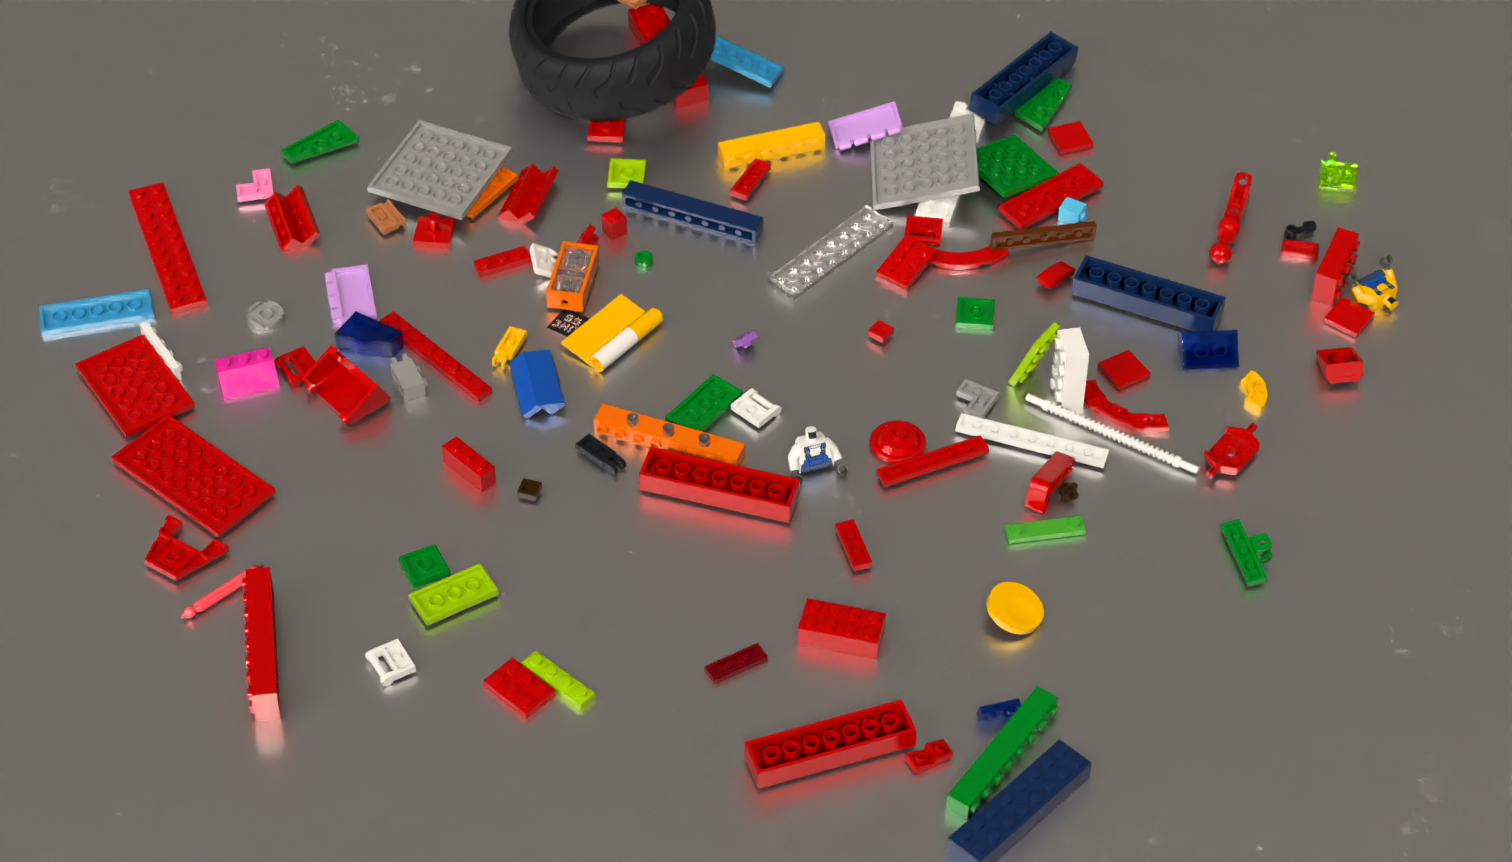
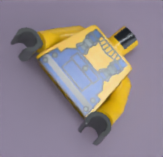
M1391 255L1386 257L1387 262L1384 257L1379 261V264L1385 270L1380 269L1358 280L1359 276L1356 272H1352L1345 277V283L1352 286L1353 296L1356 297L1359 303L1368 305L1374 310L1385 305L1390 310L1396 308L1398 301L1395 298L1398 286L1393 268L1391 269L1390 267L1393 263Z

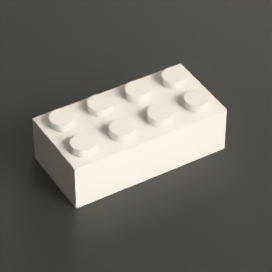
M1080 327L1057 330V338H1054V365H1051L1053 378H1050V387L1055 391V402L1059 403L1062 408H1081L1084 404L1089 352Z

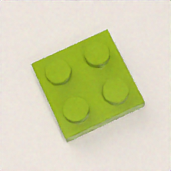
M611 158L608 188H626L630 180L644 184L646 160Z

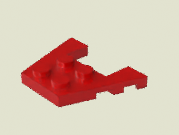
M168 514L165 518L164 526L158 532L157 540L153 542L145 558V564L148 567L178 581L229 552V546L216 539L203 551H199L174 538L173 536L183 527L182 521Z

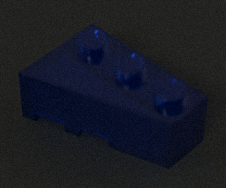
M357 311L334 334L336 349L341 351L345 348L353 350L354 353L364 351L370 352V355L392 358L404 347L402 331Z

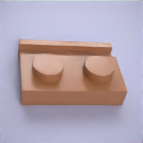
M389 199L386 200V203L382 204L381 202L366 209V215L383 235L399 229L401 225L406 226V219Z

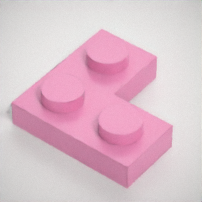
M270 168L253 170L254 183L236 185L238 202L266 199L274 194Z

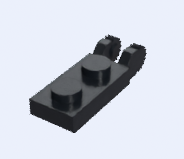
M591 434L586 435L575 444V449L602 468H605L611 475L618 473L617 467L623 469L627 465L625 460L616 454L614 450Z

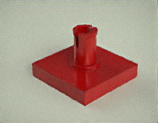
M429 213L427 217L419 216L413 238V246L449 249L455 227V219L438 218L436 213Z

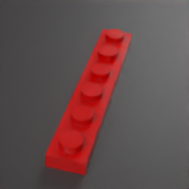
M980 435L876 469V475L885 488L988 454L989 447Z

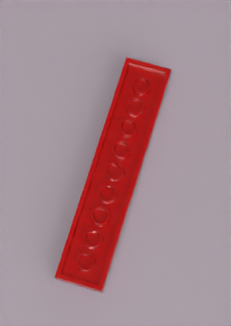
M164 183L128 190L171 314L206 306L207 299Z

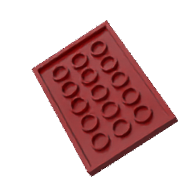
M143 334L75 363L79 374L126 438L152 427L168 414L175 417L195 408L192 398Z

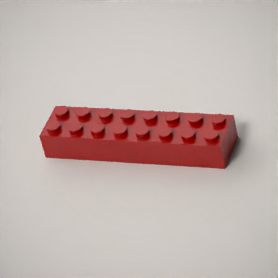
M648 4L640 6L638 9H628V26L640 46L658 35L671 21L664 8L659 5ZM701 73L696 82L691 87H688L684 93L672 100L676 109L709 100V85L703 74Z
M650 446L639 472V490L789 523L800 495V479Z
M270 567L245 569L246 578H242L243 590H246L243 593L245 606L244 620L248 621L244 625L245 637H247V640H245L247 653L246 667L250 668L246 672L247 684L249 685L247 696L250 713H254L256 721L281 719L275 601Z
M901 699L745 741L744 758L757 789L916 746L917 730Z

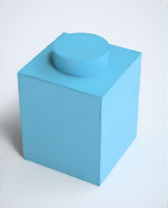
M1066 197L1059 207L1058 221L1066 224L1084 222L1088 214L1086 212L1087 204Z

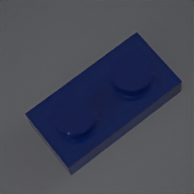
M1018 698L979 707L976 712L978 721L985 719L986 722H989L1002 715L1011 717L1020 708L1021 703Z

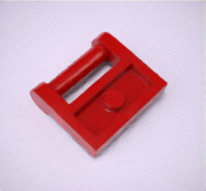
M907 215L905 235L907 234L923 243L940 246L943 219ZM911 234L932 235V236H935V237L919 236V235H911Z
M303 346L277 357L274 363L285 374L290 386L296 388L304 382L301 378L314 365L315 360ZM291 362L299 374L294 375L286 363Z

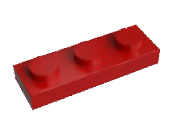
M755 158L730 189V195L746 201L771 170V164Z
M522 246L474 260V267L481 278L531 263V256L526 247Z
M854 519L835 523V530L853 572L871 568L872 560Z

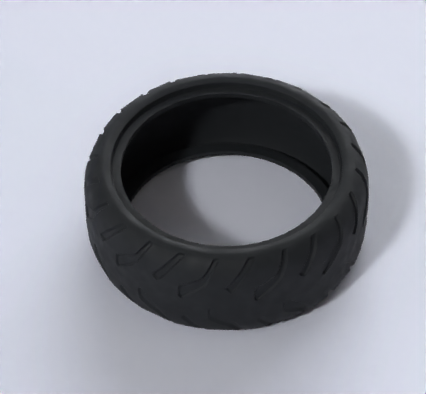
M516 0L513 5L514 9L511 11L509 40L522 81L530 93L547 108L555 113L579 120L603 122L627 119L651 112L664 106L669 101L671 102L684 93L688 87H691L701 76V72L705 70L712 56L716 41V23L711 0H648L645 3L659 5L675 12L670 23L658 35L643 45L621 54L603 58L571 57L557 53L550 48L557 37L579 18L603 7L621 4V2L617 0Z

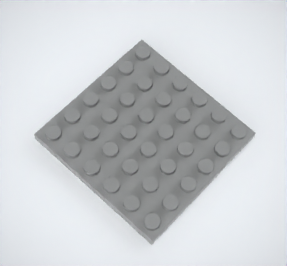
M974 114L904 126L903 129H900L901 133L891 136L887 133L885 138L872 141L870 138L874 210L980 191Z
M419 120L372 179L367 189L370 193L463 220L513 153L512 147Z

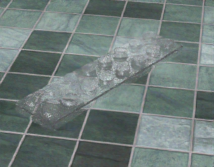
M866 205L768 276L767 283L792 300H795L892 229L893 222Z

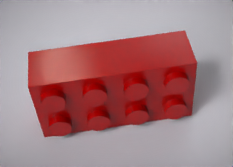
M1337 228L1317 270L1311 300L1333 306L1335 299L1339 300L1341 288H1344L1346 285L1345 277L1350 275L1353 267L1351 265H1355L1358 255L1355 252H1358L1360 241H1358L1359 233Z
M807 598L798 626L797 644L877 659L886 627V613Z

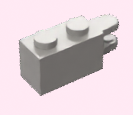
M406 353L402 354V361L400 362L395 357L390 358L391 378L404 402L426 396L425 388L428 385L425 377H421L418 364L415 365L412 358H408Z

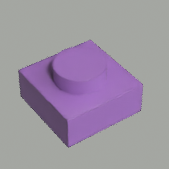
M755 330L742 334L732 342L735 348L740 346L746 348L752 345V340L758 336Z

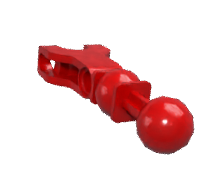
M1238 172L1235 176L1224 218L1218 224L1217 239L1219 242L1213 244L1209 250L1211 261L1217 265L1229 262L1232 257V250L1229 244L1235 242L1236 236L1241 230L1240 223L1249 203V191L1252 183V175L1246 172ZM1239 180H1247L1246 185L1239 184Z

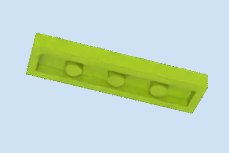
M536 650L521 662L524 667L580 710L595 699V692Z

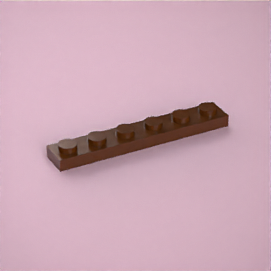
M1095 221L996 232L991 234L990 249L991 251L1094 240L1097 225Z

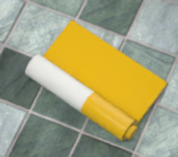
M620 294L565 338L561 344L595 370L602 372L661 324L663 315L659 309L655 308L644 311Z

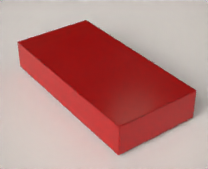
M1282 240L1281 256L1318 260L1319 243Z

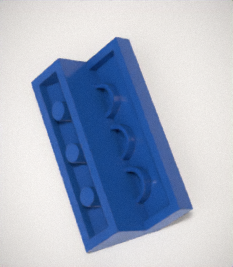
M552 351L522 352L509 362L522 415L525 418L529 419L541 409L553 415L566 405Z

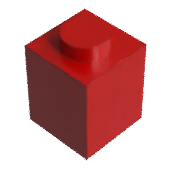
M614 208L601 215L602 231L610 239L614 240L627 233V217L618 208Z

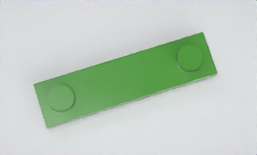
M1082 516L1008 524L1004 527L1008 544L1086 534Z

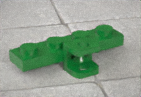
M1239 519L1220 524V529L1247 587L1267 582V576L1260 562L1272 558L1270 551L1272 543L1269 536L1263 533L1250 536L1248 539ZM1263 540L1266 543L1259 544V541Z

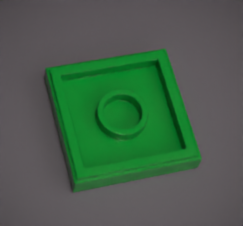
M958 297L955 327L992 330L995 299Z
M435 544L398 557L399 563L413 588L451 575L446 562Z

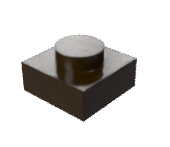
M523 478L517 491V497L536 501L542 489V482Z

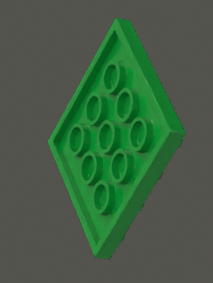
M1016 135L977 148L979 176L1003 198L1031 189L1059 174L1058 171Z

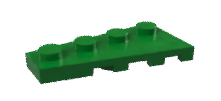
M1059 77L1018 108L1015 111V117L1042 132L1071 91L1072 84Z

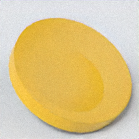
M1003 582L996 585L988 595L986 602L988 613L992 620L1005 631L1013 634H1028L1036 630L1043 620L1044 609L1039 597L1022 584Z

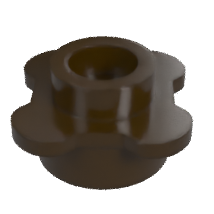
M1065 483L1060 487L1059 493L1062 496L1061 501L1063 503H1067L1068 500L1076 499L1079 496L1077 483Z

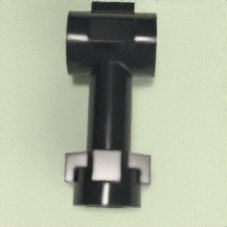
M1306 221L1300 227L1292 224L1288 225L1284 232V239L1295 241L1296 236L1299 234L1314 233L1317 229L1315 222Z

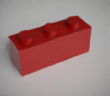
M457 436L442 445L443 462L480 492L496 483L495 466Z

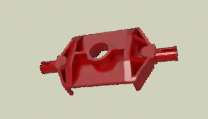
M1251 423L1247 429L1227 426L1224 435L1208 452L1207 450L1204 452V459L1211 467L1206 472V476L1208 478L1210 476V479H1212L1216 473L1237 475L1259 451L1260 443L1252 434L1258 426L1254 423ZM1231 453V454H1234L1235 456H1231V457H1230V456H1228L1227 454Z

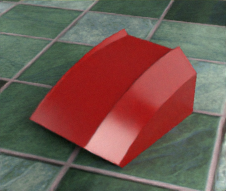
M1353 347L1316 350L1323 375L1331 384L1334 385L1335 383L1342 382L1356 383L1363 376V360Z

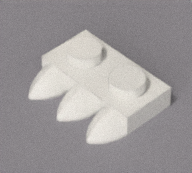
M532 243L530 254L534 273L550 278L557 260L553 257L558 256V253L551 248Z

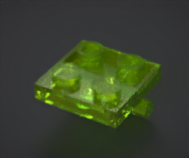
M1330 152L1328 160H1322L1319 189L1355 194L1358 165L1336 162V154Z

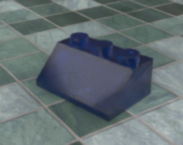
M1238 330L1178 332V351L1182 369L1239 367Z

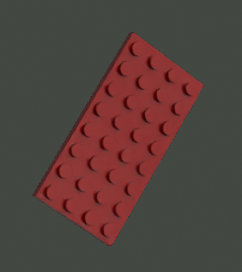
M169 414L111 456L114 464L217 538L221 537L276 494L274 487Z

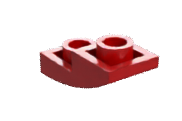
M1061 261L1045 269L1036 277V281L1041 283L1043 287L1051 289L1061 285L1062 279L1073 276L1075 268Z
M941 739L926 743L922 750L906 753L905 761L914 774L947 761L953 757L954 753L945 740Z

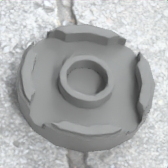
M267 300L268 302L263 303V301H259L253 304L247 311L249 325L259 331H268L279 327L285 317L283 307L279 303Z

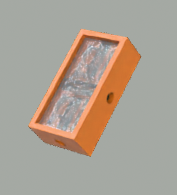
M567 241L562 242L546 290L547 307L579 312L584 311L599 264V246Z

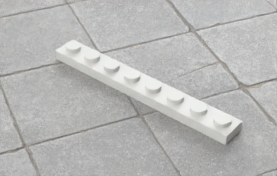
M961 413L956 425V432L976 437L981 435L984 439L1048 455H1053L1058 451L1074 457L1076 462L1100 468L1105 467L1109 456L1108 449Z

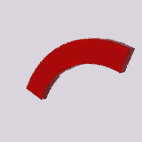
M990 246L971 252H948L937 249V254L930 263L945 269L979 268L980 265L988 263L991 265L1009 256V251H991Z
M1096 380L1086 381L1084 402L1102 418L1120 427L1140 432L1163 433L1169 431L1164 414H1134L1128 412V409L1108 401L1098 387Z

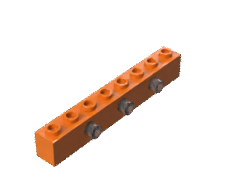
M602 403L594 417V432L649 448L651 446L741 466L745 458V443Z

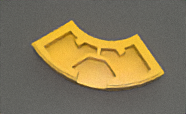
M1251 370L1241 379L1240 384L1248 393L1245 404L1261 412L1266 405L1268 397L1266 383L1259 374Z

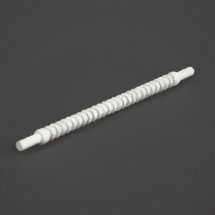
M1029 393L1025 398L1026 401L1042 407V410L1046 412L1050 411L1051 414L1055 412V415H1060V418L1064 416L1065 420L1069 419L1070 422L1079 423V426L1084 425V428L1089 427V430L1094 429V432L1098 431L1099 435L1102 433L1104 437L1108 435L1109 439L1118 440V443L1123 442V445L1128 444V447L1133 446V449L1142 450L1143 454L1147 452L1148 456L1152 455L1153 458L1157 457L1158 460L1167 461V464L1172 463L1173 467H1181L1195 474L1199 472L1200 467L1184 461L1178 455L1169 454V451L1164 452V449L1159 450V447L1154 448V445L1149 446V443L1140 442L1139 438L1135 440L1134 436L1130 437L1129 434L1120 433V430L1115 431V428L1110 429V426L1105 427V424L1101 425L1099 421L1096 423L1095 419L1091 421L1090 417L1086 418L1085 415L1076 414V411L1071 412V409L1066 410V407L1057 406V403L1052 404V401L1049 399L1043 400Z

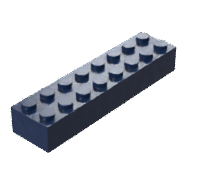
M1052 32L1048 33L971 94L968 110L997 126L1075 64L1079 47Z
M1085 255L1077 270L1072 285V295L1211 337L1223 314L1226 299L1225 296Z
M1059 739L948 837L947 854L958 862H997L1090 778L1092 762Z

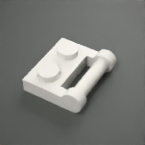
M754 388L748 390L731 404L732 411L758 428L772 417L778 416L782 411L781 406L778 404L774 405L759 395L758 391Z
M398 639L371 649L365 654L367 661L372 663L380 676V682L383 686H389L394 680L416 672L414 663ZM383 656L392 671L387 673L378 657Z

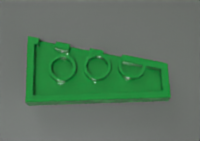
M338 119L281 149V154L293 164L359 143L360 141L359 137Z

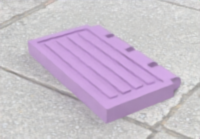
M895 101L828 121L835 148H839L840 151L852 148L851 144L859 146L868 143L870 138L872 141L885 138L887 133L889 136L901 133L900 129H903Z
M368 264L331 269V272L325 273L333 323L347 325L377 320Z

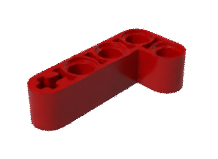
M1058 451L1050 457L1030 481L1024 505L1025 508L1040 514L1046 512L1051 494L1072 471L1075 464L1074 457Z

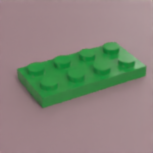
M713 374L666 415L665 421L704 432L731 407L734 401L743 395V391Z

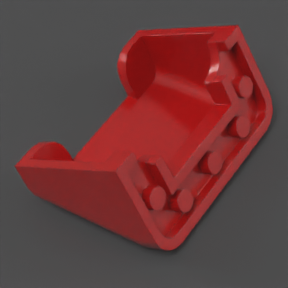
M333 345L325 351L301 378L307 383L304 387L312 394L316 391L341 414L339 418L346 424L349 422L351 424L356 423L387 404L391 399L386 392L351 363Z

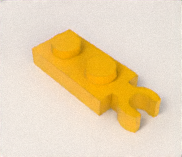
M509 326L495 349L492 365L495 366L496 363L501 362V368L504 369L507 366V360L512 361L527 337V331Z

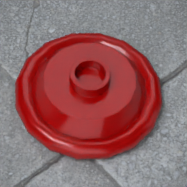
M900 420L888 421L879 425L871 433L869 440L871 451L876 457L891 464L922 455L927 444L925 435L919 427L910 422Z

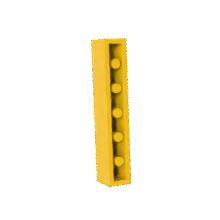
M814 122L718 142V156L724 169L751 164L755 158L766 161L825 148V133L820 123Z

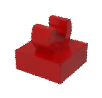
M589 224L576 243L596 245V242L599 240V236L593 234L596 228Z

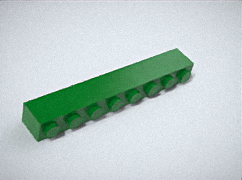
M1037 686L948 793L946 808L967 820L972 814L978 812L982 801L990 797L995 785H1000L1004 774L1012 770L1017 758H1022L1026 747L1034 743L1037 734L1040 731H1044L1049 719L1057 715L1059 710L1057 706L1058 697Z

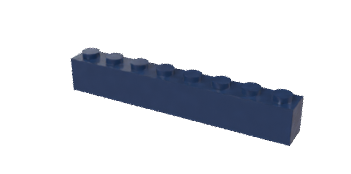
M630 180L622 193V207L756 244L763 231V217L632 180Z

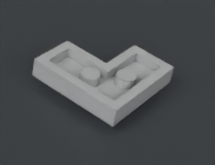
M964 379L957 389L956 396L971 401L965 409V414L984 419L998 399L999 392Z

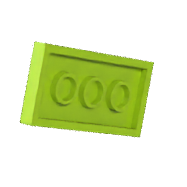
M1056 322L1033 344L1008 381L1011 386L1014 387L1018 382L1022 384L1028 377V374L1032 373L1039 365L1038 363L1045 356L1044 353L1052 346L1054 338H1057L1056 332L1060 326Z
M479 563L410 593L408 596L425 624L429 626L499 595V590Z

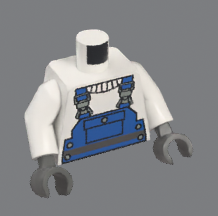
M814 426L805 428V435L795 439V445H793L788 454L789 469L792 472L790 477H798L800 484L804 481L802 475H800L802 473L834 466V462H836L835 470L838 474H841L839 467L843 465L845 471L848 472V466L842 463V456L838 446L829 437H825L822 432H817Z

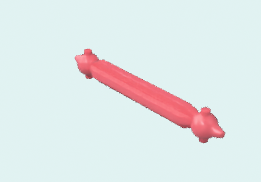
M263 564L252 565L249 569L263 568L264 566ZM246 571L239 573L203 596L193 606L186 607L181 618H193L196 612L204 611L243 586L242 578H246Z

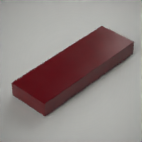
M756 643L706 665L705 672L715 685L767 662L768 656L761 646Z

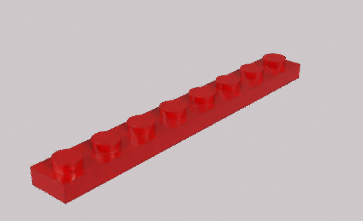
M394 311L379 320L382 328L475 401L480 402L492 393V387Z

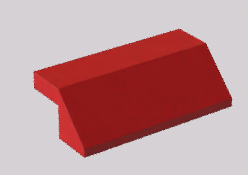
M534 164L521 170L518 180L512 187L497 217L525 224L535 218L559 170L553 166L542 173Z
M296 185L286 197L274 192L264 203L281 251L286 252L308 247L320 235L303 187Z

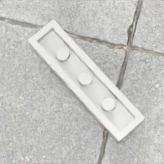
M148 322L140 324L141 334L146 337L177 380L181 381L183 368L180 362H176L172 351L167 350L164 340L162 338L159 339L154 327L151 328Z

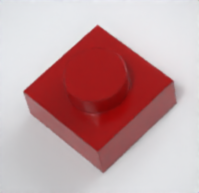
M880 320L868 330V336L881 343H884L894 333L892 326Z

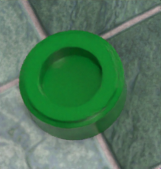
M640 251L635 255V264L640 268L650 267L653 264V255L648 251Z

